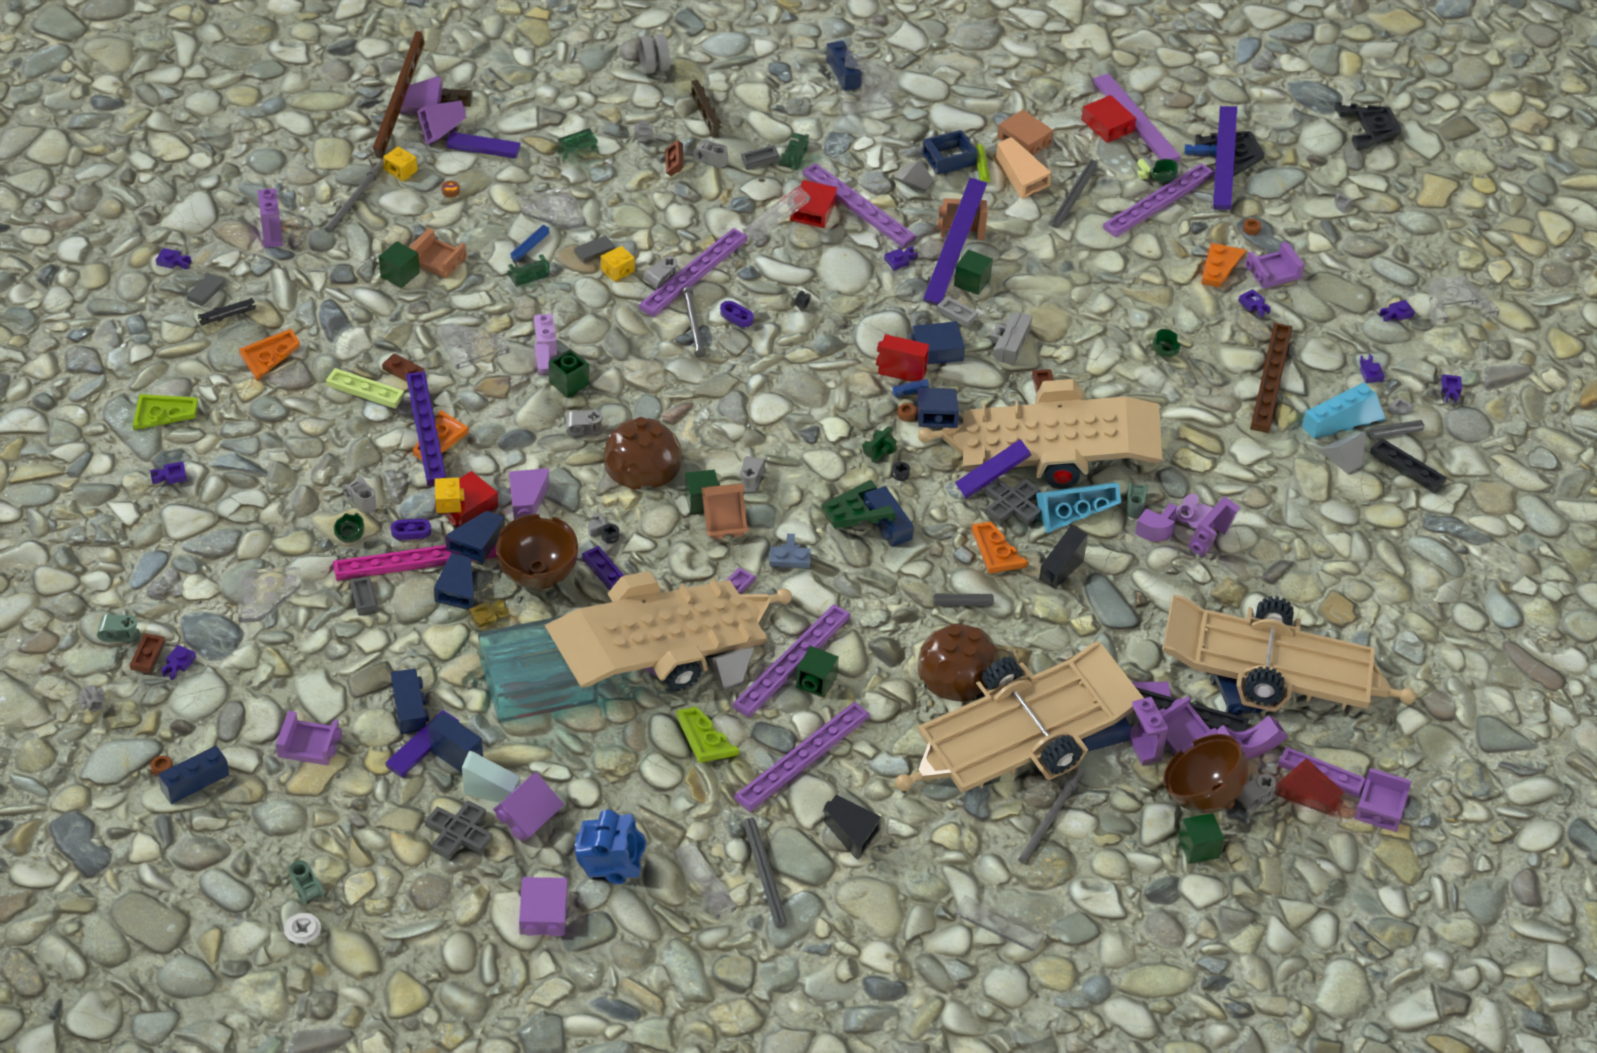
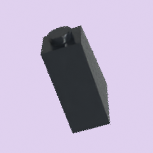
M1071 525L1041 565L1039 579L1056 589L1084 562L1088 534Z
M835 795L831 801H827L823 808L825 813L824 823L854 858L859 860L880 831L881 816L838 795Z

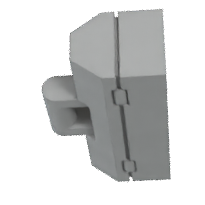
M1021 312L1011 313L1005 326L1000 324L995 326L990 340L997 343L993 350V356L999 362L1003 363L1004 361V363L1014 366L1031 330L1032 315L1021 314Z

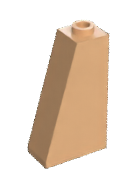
M1012 137L997 144L996 158L1021 199L1050 186L1051 172Z

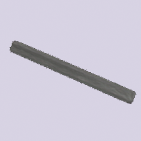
M1090 159L1053 217L1052 227L1060 228L1097 168V160Z
M753 817L746 818L744 820V827L774 924L777 928L785 927L787 919L756 820Z

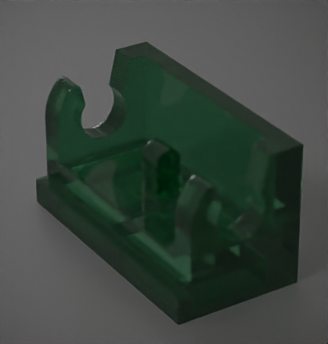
M588 128L558 138L557 152L558 154H563L562 159L564 160L567 159L568 153L591 146V150L596 149L598 140L592 130Z
M793 133L791 135L792 138H797L799 142L795 140L789 141L785 152L781 154L782 158L778 162V166L794 170L798 169L808 150V134Z
M543 254L539 255L541 260L530 265L528 264L515 269L513 264L508 265L510 270H507V274L515 287L550 276V264Z

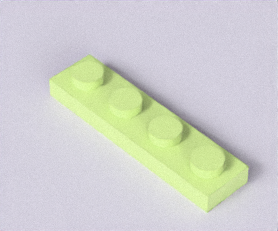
M336 368L326 379V386L395 409L405 396L403 390Z

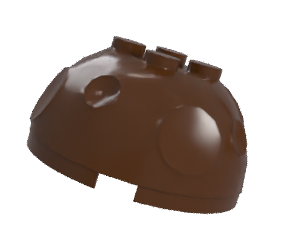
M644 417L627 420L613 430L608 437L603 455L605 470L615 482L622 486L641 490V486L653 485V488H658L670 482L678 474L682 461V448L675 433L660 423V421Z
M540 514L526 515L511 521L499 533L500 536L496 543L499 565L503 573L521 587L538 590L551 588V586L562 582L576 565L578 555L577 536L574 530L559 518L554 516L552 519L541 518Z
M962 623L950 624L934 631L921 646L917 666L920 680L923 679L927 684L928 690L941 698L952 701L975 700V696L983 693L976 684L980 681L984 688L988 689L982 679L983 673L987 672L986 668L991 667V663H996L1000 657L991 637L981 629Z
M1211 734L1192 741L1194 746L1184 753L1179 750L1173 756L1165 769L1163 782L1171 799L1185 809L1204 814L1230 809L1234 806L1235 800L1240 796L1247 784L1248 759L1241 745L1230 735Z

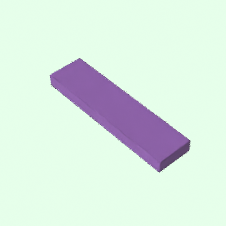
M1289 747L1285 748L1278 763L1279 767L1359 798L1367 779Z

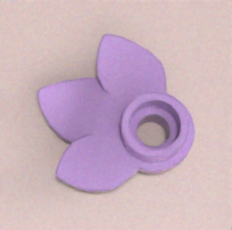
M1190 494L1183 499L1182 505L1176 508L1175 514L1178 521L1188 523L1193 529H1197L1199 523L1213 508L1198 503L1197 494Z

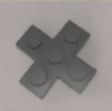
M997 478L984 488V494L995 501L985 509V514L998 524L1014 515L1026 525H1029L1041 516L1042 510L1031 503L1037 497L1036 493H1039L1040 489L1027 479L1012 489Z
M467 800L456 815L437 806L425 820V827L440 834L432 843L431 851L448 860L453 857L461 845L481 854L493 839L492 833L478 827V824L486 816V809Z

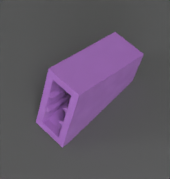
M437 76L411 84L400 113L418 114L417 111L426 105L440 104L443 88L441 77Z
M462 101L426 105L417 111L427 145L440 139L466 118V111Z
M549 468L509 471L514 520L537 513L550 485Z

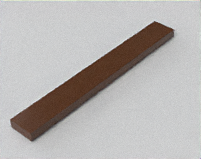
M415 31L373 145L377 158L384 157L425 45L423 34L420 31Z
M1274 322L1250 430L1269 433L1293 326Z

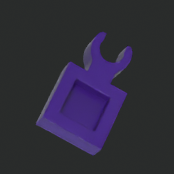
M909 247L906 251H902L899 248L884 254V260L893 270L907 266L910 260L918 258V252L914 253V247Z
M163 248L156 258V265L174 269L176 266L188 269V263H192L190 256H181L180 251Z
M1254 289L1239 296L1238 302L1250 312L1256 310L1257 314L1262 318L1265 312L1270 314L1271 307L1264 304L1265 299Z
M1406 300L1389 304V308L1380 309L1379 316L1384 315V322L1390 321L1392 318L1400 321L1414 317L1415 311Z
M1369 354L1368 360H1366L1361 355L1359 361L1361 365L1360 372L1365 383L1384 381L1385 375L1379 363H1373V356Z
M1442 374L1441 393H1446L1445 402L1447 403L1449 398H1453L1455 400L1454 404H1456L1462 391V376Z
M183 461L165 464L162 470H150L152 484H158L165 480L167 484L187 481Z
M177 645L166 658L167 665L162 668V676L164 677L166 673L171 672L170 680L175 679L178 670L185 672L196 659V653Z

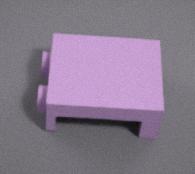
M553 314L534 315L537 343H534L538 375L549 374L548 362L557 357Z

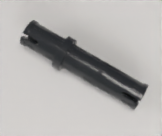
M249 298L222 308H213L212 311L198 314V319H201L199 323L201 326L215 321L221 322L224 318L256 309V305H253L255 302L253 298Z

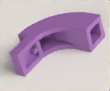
M1269 715L1255 727L1243 732H1234L1224 725L1217 730L1219 734L1234 737L1243 748L1247 759L1272 750L1289 737L1280 723Z

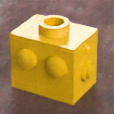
M399 146L383 157L384 171L402 182L418 171L417 157Z
M620 246L601 256V270L615 282L635 272V257L623 246Z
M459 477L435 479L436 513L461 512L460 501H464V488L460 489Z

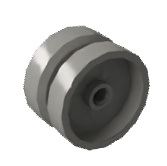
M655 35L653 41L650 36H640L639 55L643 73H654L656 68L659 72H668L670 70V55L666 35Z

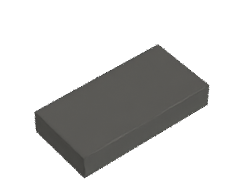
M775 145L742 153L741 159L745 169L748 170L780 161V156Z
M603 236L575 247L574 253L583 263H586L614 250L615 245L607 236Z
M209 273L186 294L187 300L203 306L225 285V280Z
M370 576L349 580L357 614L361 615L378 611Z

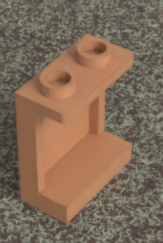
M1021 110L998 124L997 138L1003 141L1008 137H1012L1033 156L1051 145L1053 130L1025 110Z
M943 198V206H939V217L941 219H938L937 230H941V237H945V231L950 230L961 199ZM981 200L969 231L977 232V239L980 240L985 239L988 213L987 200Z
M427 228L409 247L419 253L420 268L443 278H447L453 273L456 267L461 262H464L467 257L466 244L461 243L456 248L435 239L434 230Z
M744 483L701 488L707 536H712V539L715 540L725 538L724 535L732 534V537L744 536V532H749L743 492H745Z

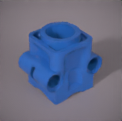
M603 810L600 812L597 820L582 821L580 832H578L575 839V855L578 864L584 869L589 878L606 876L607 880L613 884H623L626 878L640 876V860L646 849L647 840L644 834L637 829L636 819L633 814L618 815L612 810Z

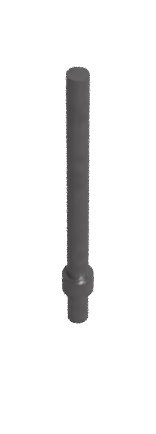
M379 161L374 168L368 171L367 177L324 228L327 233L334 229L371 182L379 177L380 171L384 168L383 161Z
M1077 767L1072 776L1068 777L1063 784L1064 788L1019 856L1018 861L1025 864L1069 795L1078 787V781L1084 773L1083 768Z

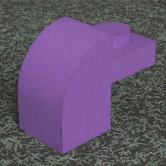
M1169 503L1161 515L1146 508L1137 520L1135 534L1149 541L1159 542L1167 540L1173 534L1174 524L1177 519L1175 514L1177 506Z

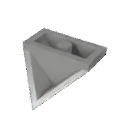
M920 160L903 166L894 176V180L926 192L934 182V179Z
M1366 431L1334 441L1322 448L1321 452L1345 473L1350 474L1362 467Z
M754 647L727 651L707 657V661L723 690L743 684Z

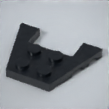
M1335 102L1334 108L1338 116H1357L1366 133L1352 136L1351 141L1356 151L1401 135L1402 129L1390 107L1375 105L1359 107L1355 103H1351L1348 106L1342 105V102Z
M1251 131L1236 132L1233 177L1264 159V152ZM1210 133V136L1195 135V141L1198 145H1209V147L1217 145V133Z

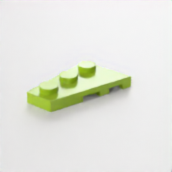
M139 394L132 425L133 430L196 418L199 404L198 398Z
M697 706L677 710L676 717L699 763L738 756L739 749L727 741V737L723 732L719 733L712 726L713 722Z

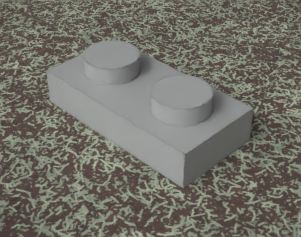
M949 296L937 305V312L953 321H957V323L966 328L978 318L977 311Z

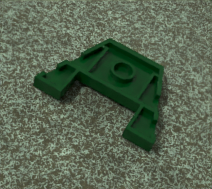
M872 480L821 505L822 512L834 529L858 526L861 521L869 520L872 524L879 523V519L888 518L889 521L896 520L895 512L890 505L869 511L862 501L866 492L877 489Z

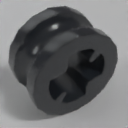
M801 290L795 298V306L806 309L810 303L811 294H805V291Z
M896 462L893 465V478L898 481L907 480L910 476V466L905 462Z
M606 524L602 527L601 537L605 543L613 544L619 540V527L617 525Z

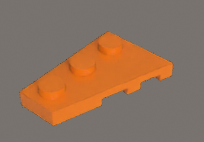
M1211 243L1201 284L1220 287L1228 278L1232 269L1236 268L1241 258L1245 257L1247 250Z
M288 329L240 348L239 354L257 381L298 349L300 341L292 329Z
M440 410L435 423L441 453H443L467 435L469 428ZM418 441L413 448V456L422 461Z
M991 521L972 524L971 531L988 574L1027 567L1028 561L1017 554V549L1006 542L1005 536Z

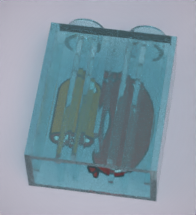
M562 616L478 633L479 659L499 723L598 702V685L607 683V678L592 686L581 688L545 628L546 624Z

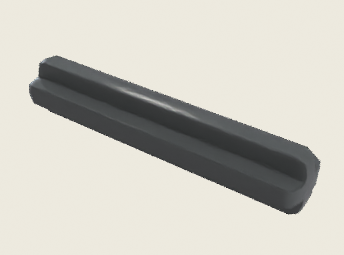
M1422 420L1371 427L1369 435L1370 438L1375 439L1419 432L1424 430L1425 425Z
M935 593L933 603L935 606H992L994 604V595Z

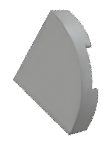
M1337 192L1334 204L1340 212L1345 213L1352 205L1353 199Z
M1398 397L1388 407L1387 412L1394 415H1406L1411 413L1415 406Z
M600 512L593 515L588 524L589 536L601 533L602 527L607 524Z

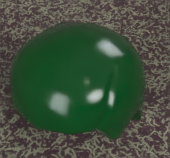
M1159 159L1155 161L1154 167L1151 166V177L1159 183H1169L1177 177L1178 164L1175 160Z
M1169 329L1157 330L1152 341L1154 351L1159 356L1165 358L1176 356L1181 346V342L1178 343L1177 333Z
M357 512L354 515L345 513L334 524L335 536L344 543L358 541L365 531L364 520Z

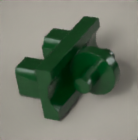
M887 426L883 431L877 430L873 434L872 442L865 441L862 444L863 452L870 455L871 462L876 463L886 453L893 454L897 450V441L892 435V427Z

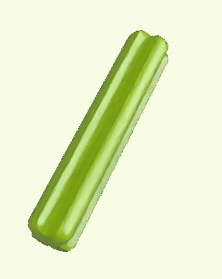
M979 143L975 146L978 152L976 162L979 179L989 182L990 175L985 147Z

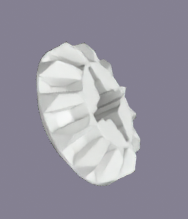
M299 913L287 920L284 926V933L288 941L294 942L296 946L299 943H303L306 946L310 941L315 942L316 937L320 935L321 925L314 915ZM298 927L302 929L306 928L307 933H304L302 931L299 932Z

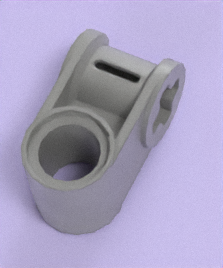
M703 139L700 147L693 151V156L699 162H704L717 168H723L728 164V149L724 144Z
M673 256L664 257L654 266L647 269L644 280L657 289L678 273L676 270L678 265L677 259Z
M597 410L569 412L566 415V433L571 437L599 436L604 430L601 423L603 420L602 413Z
M745 456L740 471L742 478L740 483H744L746 493L757 490L760 479L764 474L765 459Z
M358 477L355 482L349 485L344 484L342 486L346 498L362 513L375 511L377 506L375 491L362 477Z
M1269 774L1260 775L1245 785L1237 800L1248 812L1256 810L1259 806L1273 799V789L1276 786L1275 778Z

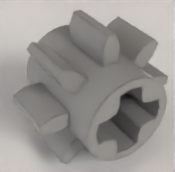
M640 120L639 124H635L634 138H639V142H647L648 138H652L653 125H648V121Z
M94 685L86 686L82 689L81 695H78L82 709L88 708L90 712L100 710L104 705L103 702L107 701L102 687L96 689Z

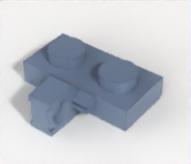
M787 533L786 544H781V547L770 546L769 566L810 568L811 548H800V544H795V534Z

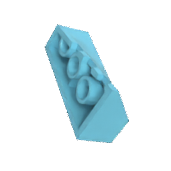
M1363 382L1307 410L1302 428L1314 439L1337 434L1339 430L1349 431L1353 430L1355 426L1362 425L1365 427L1371 425V422H1385L1386 418L1377 394Z
M1115 482L1036 493L1038 508L1042 510L1040 518L1046 533L1121 503L1119 483Z

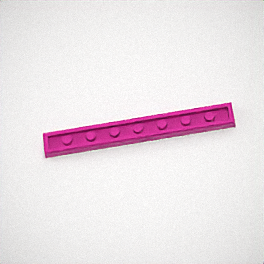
M446 545L336 560L333 561L335 578L338 581L442 566L446 564L452 552L446 550ZM496 545L486 559L497 558Z

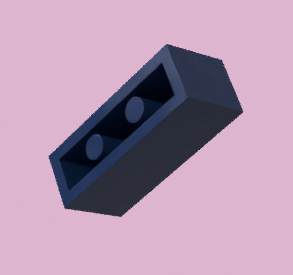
M844 41L827 43L826 61L843 90L848 91L860 88L862 71Z
M886 486L865 493L864 504L869 511L890 505L895 512L896 520L889 521L888 518L879 519V523H873L875 527L879 528L883 539L887 540L891 547L913 539L914 525Z
M416 668L391 672L400 733L419 732L426 726V722L430 721L428 709L423 708V705H426L425 692H420V689H423L422 677H417Z
M215 745L158 773L160 789L170 804H173L229 776V769L226 757L218 746Z

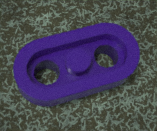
M725 301L720 305V315L728 321L742 328L753 324L754 315L750 310L734 301Z
M426 519L396 520L390 527L392 537L397 540L425 539L432 532L431 523Z

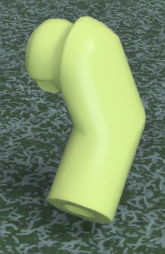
M1140 159L1137 162L1141 171L1138 170V175L1140 179L1145 180L1151 175V167L1144 159Z

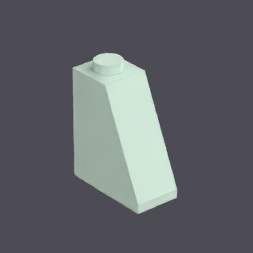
M469 751L462 766L463 791L465 795L500 803L520 785V776L475 752Z

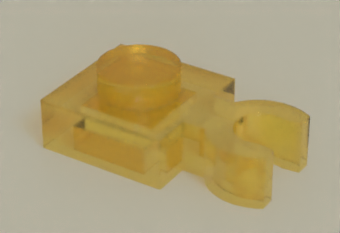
M498 600L492 606H490L489 602L470 608L469 614L476 626L480 628L496 622L497 616H507L509 609L508 607L502 608L504 607V600Z

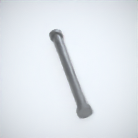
M685 287L682 290V295L685 297L694 339V354L700 358L706 355V351L702 345L692 298L693 289Z

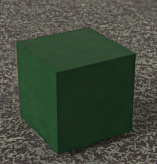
M396 241L379 255L380 277L403 288L420 274L419 253Z
M968 249L956 264L954 286L979 296L991 279L993 259Z
M572 349L567 350L548 362L549 383L567 398L590 385L589 363Z
M715 469L685 473V495L690 515L704 513L701 488L720 486Z
M810 646L797 667L796 688L825 698L837 678L839 656Z
M1214 813L1182 819L1178 840L1188 863L1192 864L1220 858L1224 837Z

